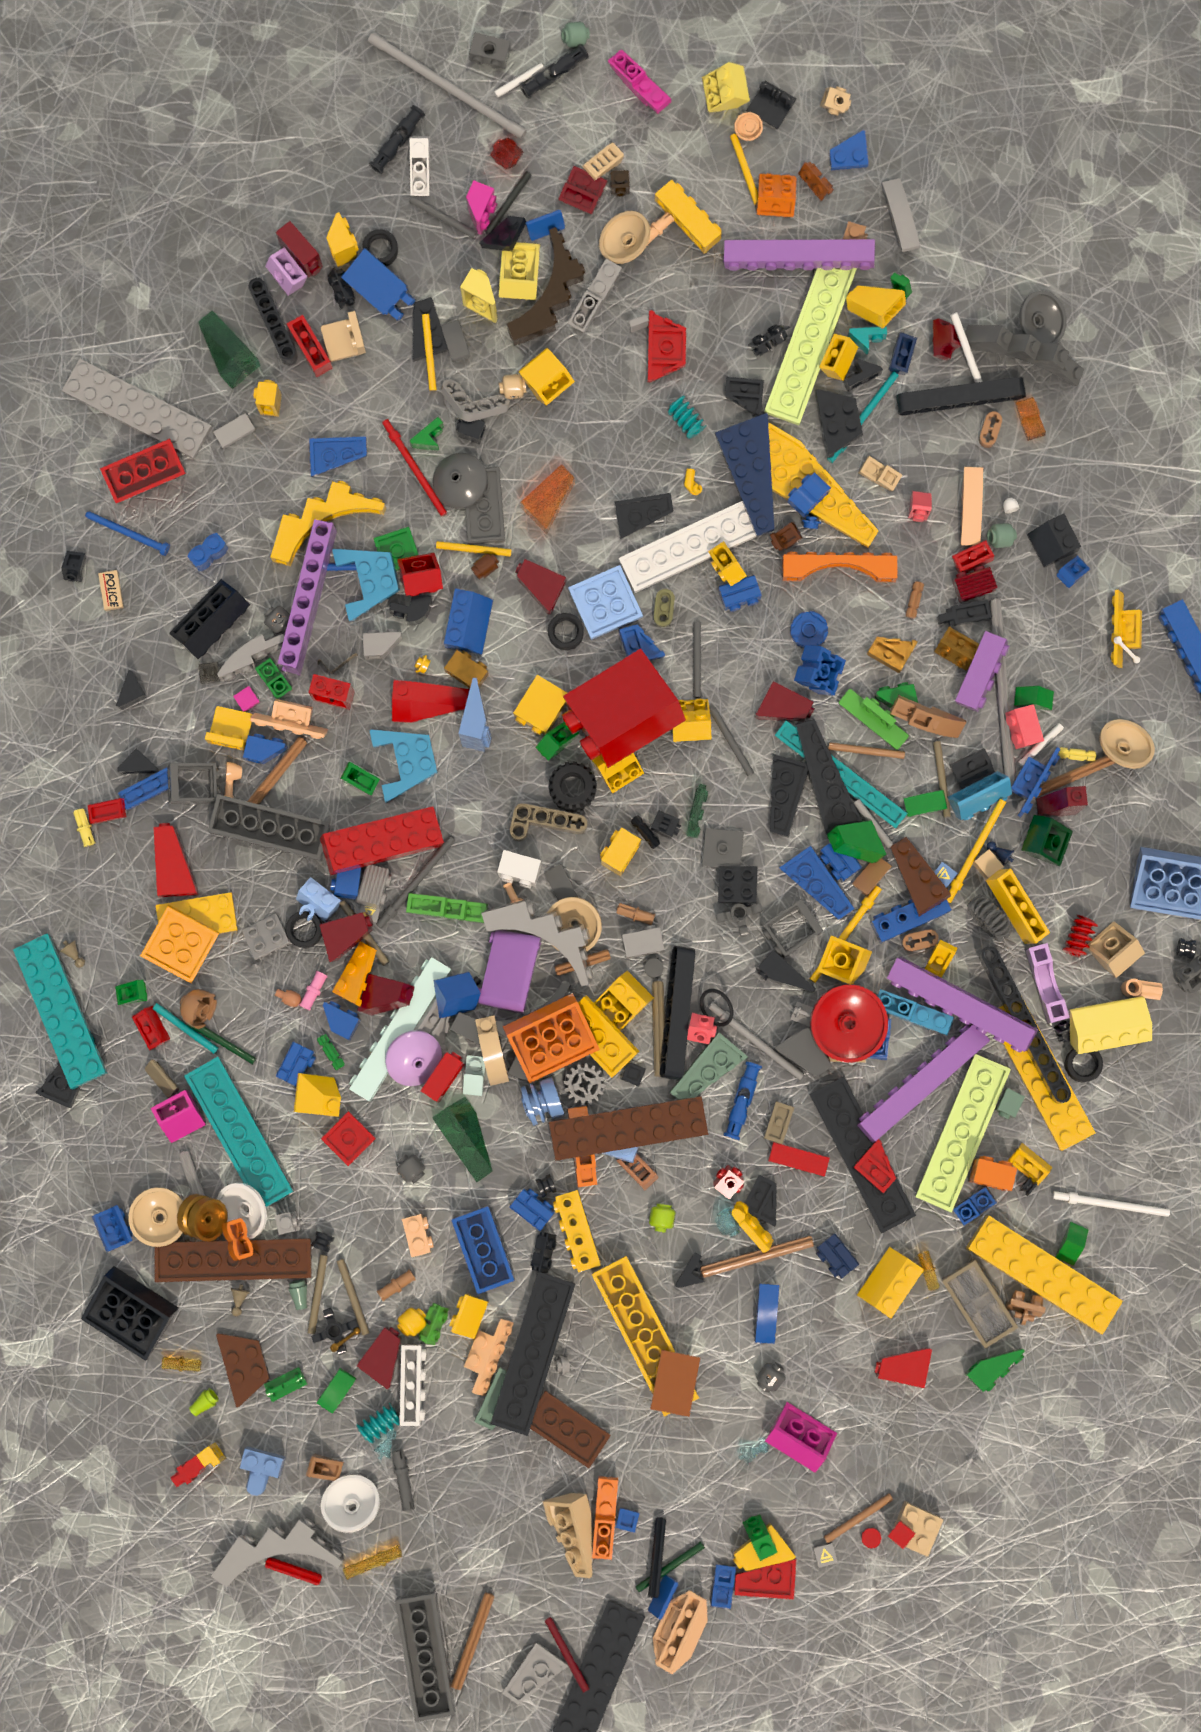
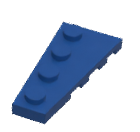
M811 846L779 867L838 920L855 909Z

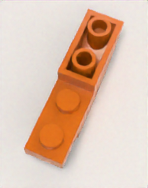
M587 1106L567 1108L568 1119L588 1115ZM595 1154L574 1158L577 1186L597 1185Z
M599 1476L592 1558L612 1560L618 1478Z

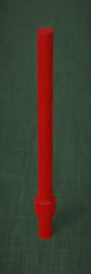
M388 419L384 420L382 424L389 434V439L399 449L440 516H445L447 511L402 442L398 430L395 431Z

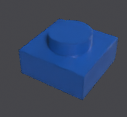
M620 1507L616 1528L635 1533L640 1512Z

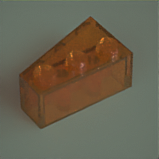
M561 464L520 502L521 509L546 534H548L553 521L556 519L559 510L575 484V477Z

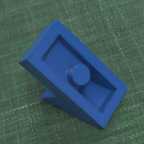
M1077 555L1058 571L1057 577L1067 588H1070L1090 568Z

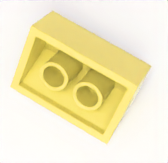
M471 268L460 287L463 306L496 323V304L489 278L484 271L480 269L476 271Z

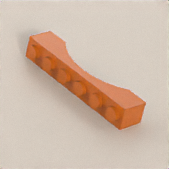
M787 552V554H783L782 581H802L816 571L832 567H844L860 571L870 576L876 582H896L897 556H893L892 553H882L881 555L863 553L862 555H855V553L847 552L843 555H836L834 552H827L824 555H817L816 552H807L806 555H798L797 552Z

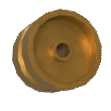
M197 1193L184 1199L177 1213V1224L183 1234L207 1242L215 1240L222 1234V1224L228 1220L227 1209L220 1200Z

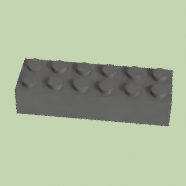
M217 794L208 832L322 862L324 852L320 837L330 832L331 824L330 822Z
M436 1590L397 1597L395 1599V1606L415 1722L455 1715L456 1708Z

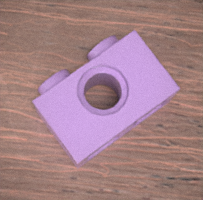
M285 248L272 254L265 266L288 296L302 288L307 279L306 274Z

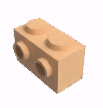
M423 1214L402 1219L411 1257L432 1252L431 1248H434L432 1237H428L426 1229H429L427 1217L423 1218Z

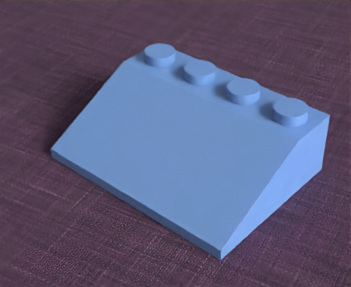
M473 678L458 734L462 747L485 752L486 747H490L492 737L487 725L477 678Z
M1140 847L1130 908L1201 920V857Z

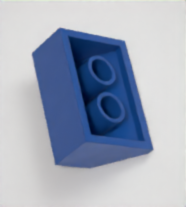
M455 589L444 640L445 648L479 655L483 654L493 599L475 592Z

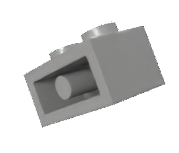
M655 925L646 926L643 931L638 932L636 929L625 931V934L622 935L626 959L664 952L660 927L656 928Z

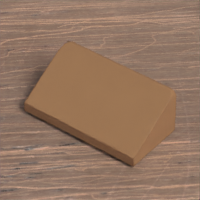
M880 859L877 863H869L852 885L867 896L892 866L883 859Z

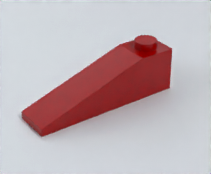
M394 680L392 722L414 723L438 715L465 710L470 689Z

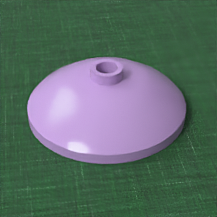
M420 1030L405 1032L390 1044L385 1057L386 1069L389 1075L401 1085H421L427 1082L441 1061L442 1050L438 1041L427 1032Z

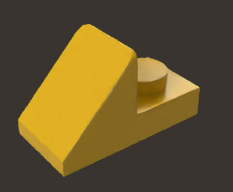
M939 940L924 969L942 978L957 951V947Z

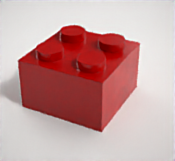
M435 553L397 559L400 580L406 596H417L424 592L433 593L443 589L441 571Z

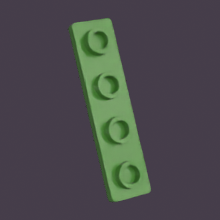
M849 689L839 701L840 706L894 749L898 750L909 737L906 732L895 724L897 721L894 719L895 716L890 714L889 710L886 709L884 711L879 707L880 703L874 698L869 699L866 697L863 699L852 689Z

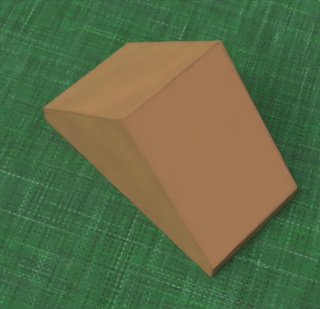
M314 1454L311 1456L306 1476L335 1481L340 1477L344 1462Z

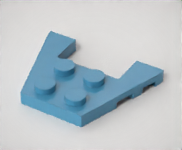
M332 549L337 567L354 562L356 564L364 599L345 604L350 622L400 591L392 553Z
M369 730L373 748L393 744L401 781L382 785L386 803L438 773L429 735Z

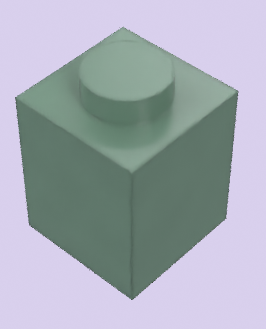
M1006 1088L995 1110L999 1112V1116L1005 1119L1015 1118L1025 1096Z

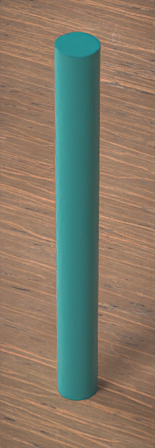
M158 1003L155 1004L153 1010L213 1054L218 1051L219 1048L164 1007Z

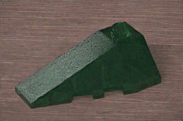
M213 311L198 321L219 375L231 389L235 388L261 366L257 357Z
M466 1097L461 1098L432 1117L476 1182L493 1172L477 1113Z

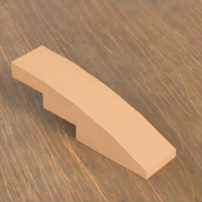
M964 467L961 501V545L974 546L980 543L983 467Z

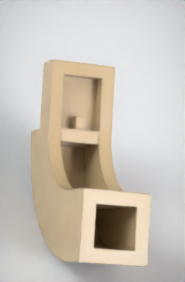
M495 1016L476 1019L479 1042L490 1086L509 1082Z

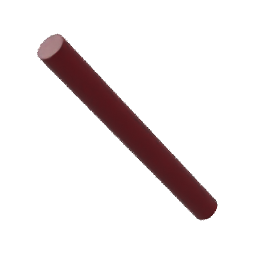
M551 1617L546 1619L545 1623L582 1692L588 1691L590 1688Z

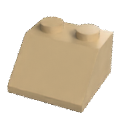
M1112 922L1089 942L1090 948H1087L1103 968L1116 978L1145 954L1138 939L1116 922Z

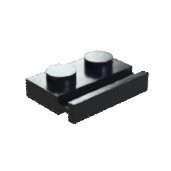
M984 748L950 764L960 790L995 773Z

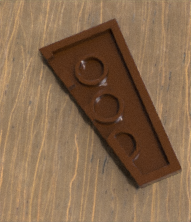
M907 837L890 847L919 917L951 897V893Z

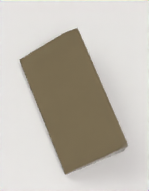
M152 1059L149 1061L145 1071L167 1098L172 1097L179 1091V1087L156 1060Z

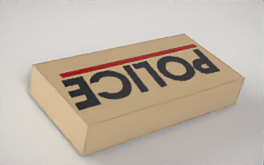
M118 571L98 573L104 610L124 608Z

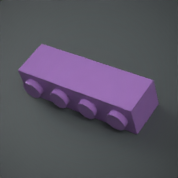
M985 631L955 702L958 705L976 712L980 708L983 709L987 700L985 695L987 691H991L994 685V680H992L994 674H998L1001 669V658L1008 653L1010 646L1007 639Z

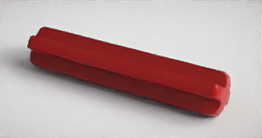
M272 1557L267 1558L265 1562V1567L314 1585H319L322 1580L321 1574Z

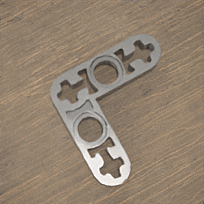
M445 380L442 384L441 392L458 416L466 422L502 414L509 409L510 400L505 398L504 395H495L472 402L456 381ZM455 399H460L464 402H457ZM480 407H487V408H489V409H488V410H485V409H482V408H480Z

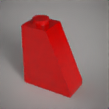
M922 1348L881 1357L880 1361L875 1363L874 1373H877L876 1377L879 1379L925 1389L932 1349Z

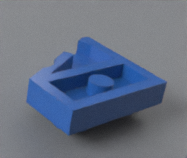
M638 624L619 629L618 632L626 657L639 649H642L650 661L665 657V653L656 647L654 641L644 634V631Z

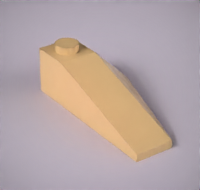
M570 1493L544 1500L543 1505L550 1526H554L558 1534L556 1536L558 1543L562 1542L566 1550L565 1557L575 1577L591 1578V1510L587 1494Z

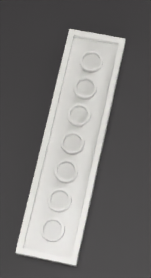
M741 501L619 558V562L634 593H637L712 558L708 551L723 541L731 549L755 538L756 535Z

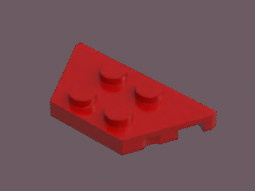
M649 310L648 383H651L686 366V327L675 324L672 320L666 317L663 318L655 314L654 311Z

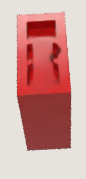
M313 674L309 688V694L313 701L350 710L355 694L351 683Z
M453 1051L451 1054L446 1052L421 1089V1092L439 1103L465 1064L461 1062L463 1058Z

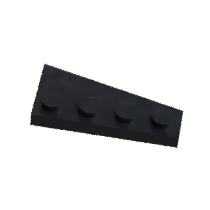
M774 754L770 833L789 838L808 776V769L804 762Z

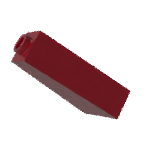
M1086 786L1066 787L1037 798V815L1058 817L1078 814L1088 805Z

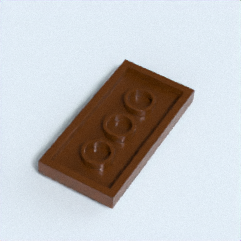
M547 1391L544 1392L539 1400L530 1428L587 1468L591 1467L611 1434Z

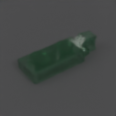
M699 784L696 787L686 836L697 839L701 831L698 820L701 821L703 818L704 810L701 807L708 797L706 785Z

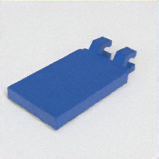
M366 248L363 249L341 277L383 315L389 313L396 320H400L404 316L395 307L400 298L409 306H412L416 301L406 292L408 285Z

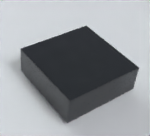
M628 1062L621 1080L639 1087L646 1068Z

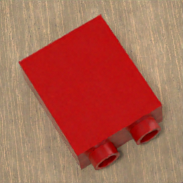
M642 649L637 650L563 696L569 709L561 715L572 734L582 730L586 737L579 742L591 761L600 756L607 768L686 721L678 699Z

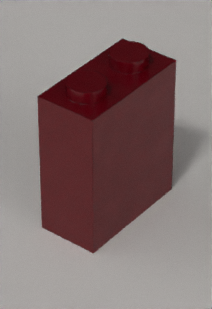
M291 221L275 232L280 246L288 251L308 278L312 275H317L321 271L323 266L319 253Z

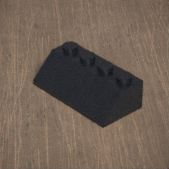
M220 579L169 634L189 653L199 659L207 653L208 649L220 639L227 629L233 626L238 617L246 612L250 604L237 590Z

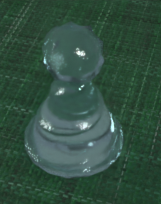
M389 1430L386 1434L387 1439L376 1449H373L374 1452L379 1454V1460H382L383 1457L391 1459V1442L397 1436L395 1430Z
M761 1443L759 1448L740 1447L742 1455L738 1456L739 1460L744 1459L745 1463L749 1465L760 1452H768V1444Z

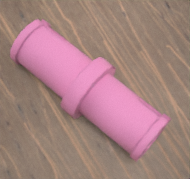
M316 971L310 986L306 987L307 992L299 1006L309 1011L311 1010L316 997L321 994L320 990L328 977L327 975Z

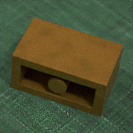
M456 650L444 667L445 672L469 689L472 679L477 678L480 688L489 675L488 670H486L488 667L480 661L476 663L471 660L472 656L467 652Z

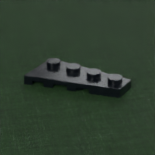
M91 1032L98 1049L103 1037ZM58 1062L57 1067L48 1075L44 1084L35 1093L63 1106L72 1108L81 1086L70 1089L60 1062Z

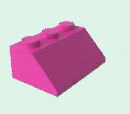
M787 1402L771 1427L765 1442L816 1473L825 1461L837 1433Z

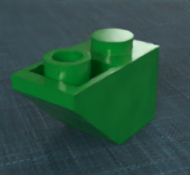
M908 682L900 683L896 688L891 689L890 686L881 687L875 694V699L889 708H892L898 695L918 703L914 684L909 685Z

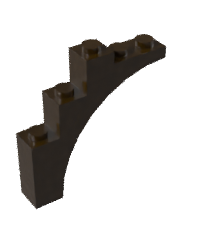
M556 227L549 230V237L554 251V263L547 288L530 310L521 317L507 323V330L514 346L556 331L555 324L558 322L554 312L570 306L569 299L572 297L567 287L584 281L583 274H586L583 264H579L577 258L572 260L569 249L565 250L563 243H565L563 234L562 232L558 233Z

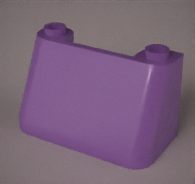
M501 929L491 932L489 943H492L482 988H478L481 992L479 1004L524 1015L526 999L528 998L530 983L538 956L537 951L540 949L542 941L541 937Z

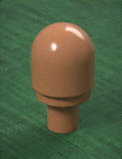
M277 989L275 996L282 999L281 1002L290 1007H297L302 1001L300 994L292 990H286L285 992Z

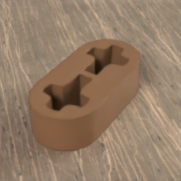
M990 412L984 420L979 443L985 448L992 447L997 440L1002 424V416L999 413ZM992 417H995V421L998 423H995L993 428H991L990 420L992 419ZM988 432H991L990 439L992 440L989 443L985 442L986 439L983 437H986Z
M934 930L911 933L903 938L902 947L908 952L930 948L937 944L939 937ZM927 933H930V936L935 938L932 940V944H929V941L922 942L921 939L927 937ZM908 938H911L913 941H919V943L913 945V948L910 945H906Z

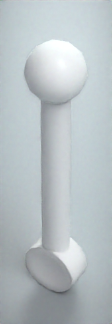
M1120 636L1114 638L1115 644H1119L1133 658L1134 663L1140 662V657L1135 656L1122 642Z

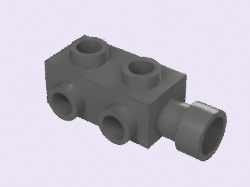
M1201 954L1176 973L1179 980L1177 984L1184 992L1187 990L1189 993H1192L1201 988Z

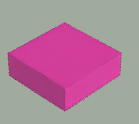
M249 686L233 696L243 712H247L260 703Z

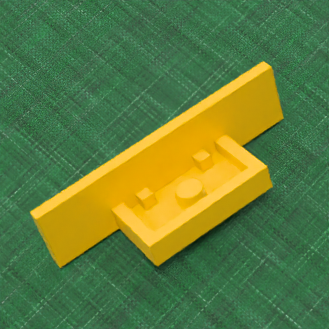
M1115 590V596L1112 597V605L1115 608L1112 615L1114 633L1111 635L1112 644H1114V652L1111 653V661L1116 667L1123 668V648L1119 644H1115L1114 638L1120 636L1122 642L1129 649H1140L1142 646V611H1124V594L1120 590Z

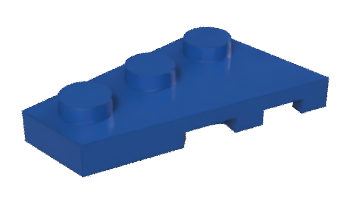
M367 437L309 439L311 477L367 457Z

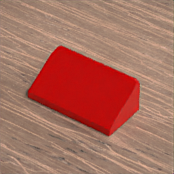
M985 540L953 555L952 559L958 574L961 572L968 573L977 567L992 562L994 554Z
M153 1006L144 1008L132 1016L149 1051L170 1040L158 1014L153 1010Z

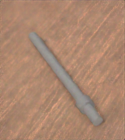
M712 1003L709 1009L719 1016L722 1022L727 1021L730 1013L728 1011L725 1012L715 1003ZM734 1018L729 1023L731 1027L797 1079L801 1080L805 1075Z

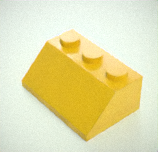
M889 1247L857 1296L887 1317L892 1318L924 1269Z

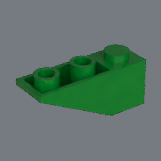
M1019 1348L980 1359L965 1375L981 1392L985 1390L989 1392L996 1385L995 1381L999 1377L1003 1378L1009 1373V1367L1013 1363L1018 1364L1024 1358L1022 1354L1025 1350Z

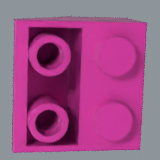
M473 180L466 196L467 206L477 233L482 235L483 230H486L490 223V214H494L497 208V196H495L494 188Z
M184 1090L151 1108L159 1126L171 1143L206 1125L188 1090Z

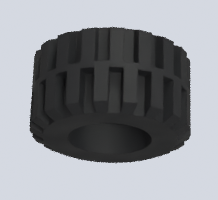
M575 761L573 763L565 762L564 765H559L552 772V776L549 779V793L552 801L560 809L563 808L564 811L572 810L573 812L584 810L595 798L597 791L595 775L589 767H585V764H578ZM578 777L583 781L584 790L579 796L569 797L562 792L561 785L566 778Z

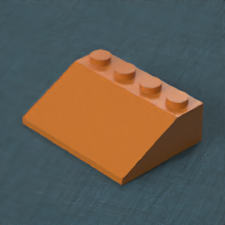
M573 993L503 1026L529 1083L600 1050Z

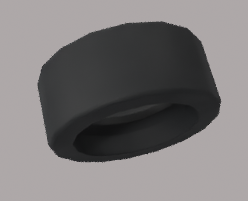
M376 229L365 236L362 250L366 248L369 251L370 244L376 239H386L391 244L390 254L384 258H377L387 267L397 258L398 244L394 235L389 231Z
M561 613L551 619L548 625V636L554 647L568 651L575 649L583 639L584 628L577 616L571 613ZM562 621H570L577 628V635L570 642H561L555 636V628Z
M304 911L301 915L299 912H296L286 923L285 931L287 938L299 948L313 947L322 937L320 929L322 922L316 915L311 919L316 928L314 936L307 941H301L295 937L293 927L299 919H307L308 915H310L307 911Z
M1075 1049L1070 1050L1066 1055L1064 1064L1067 1074L1074 1081L1081 1083L1090 1082L1101 1074L1103 1058L1099 1051L1088 1052L1095 1060V1068L1092 1073L1080 1075L1073 1068V1059L1078 1053Z

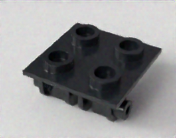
M765 80L761 82L759 91L746 111L757 114L762 121L778 130L797 98Z
M775 324L767 329L768 332L766 334H759L752 338V342L748 346L755 348L753 353L756 357L758 355L762 356L768 352V349H772L770 343L773 347H776L788 337L786 330L790 327L777 326Z
M719 866L718 903H744L746 907H750L752 903H757L758 866Z

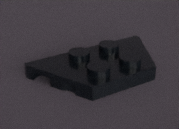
M816 389L828 457L831 458L841 448H846L852 441H856L863 436L856 398Z

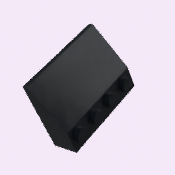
M113 1266L103 1276L81 1320L147 1361L179 1307Z

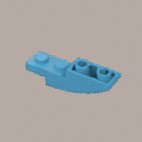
M880 989L877 997L883 1003L887 1014L948 1036L954 1020L953 1016Z

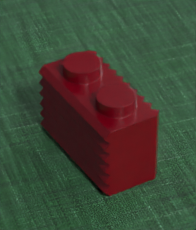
M980 566L973 569L974 572L972 573L961 572L956 575L952 583L960 603L996 591L998 587L990 567Z

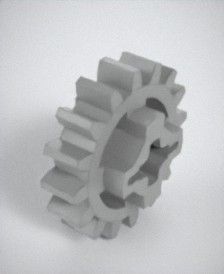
M588 1063L585 1064L584 1068H581L580 1064H578L577 1070L571 1068L572 1074H566L569 1081H564V1084L568 1085L565 1092L571 1093L568 1098L574 1097L575 1104L580 1100L582 1106H584L585 1101L592 1105V1099L599 1101L597 1095L604 1094L601 1088H606V1085L601 1084V1081H604L605 1077H599L601 1070L595 1072L594 1065L589 1069ZM585 1072L592 1073L595 1078L587 1077ZM578 1074L579 1079L577 1083L572 1085L573 1078ZM581 1076L584 1077L586 1082H590L587 1089L588 1093H586L583 1087H579L582 1084ZM598 1084L596 1092L591 1095L592 1087ZM575 1091H581V1092H583L584 1095H585V1098L576 1095L574 1092H575Z

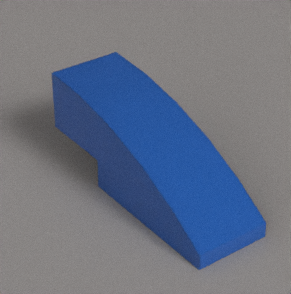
M759 1283L755 1343L775 1344L779 1285Z

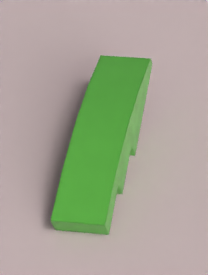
M409 893L406 912L484 923L482 912L488 909V904Z

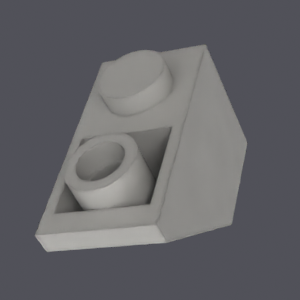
M389 629L383 633H379L378 630L367 631L368 633H363L365 660L385 659L402 641V633L398 632L397 629Z

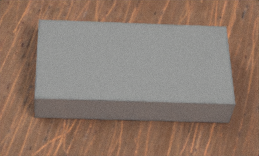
M245 413L213 433L222 448L225 449L256 430Z

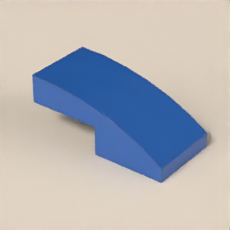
M716 1565L711 1607L731 1609L736 1567Z

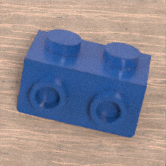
M118 1205L92 1216L106 1252L132 1241V1231L129 1226H126L124 1212L121 1208L119 1209Z

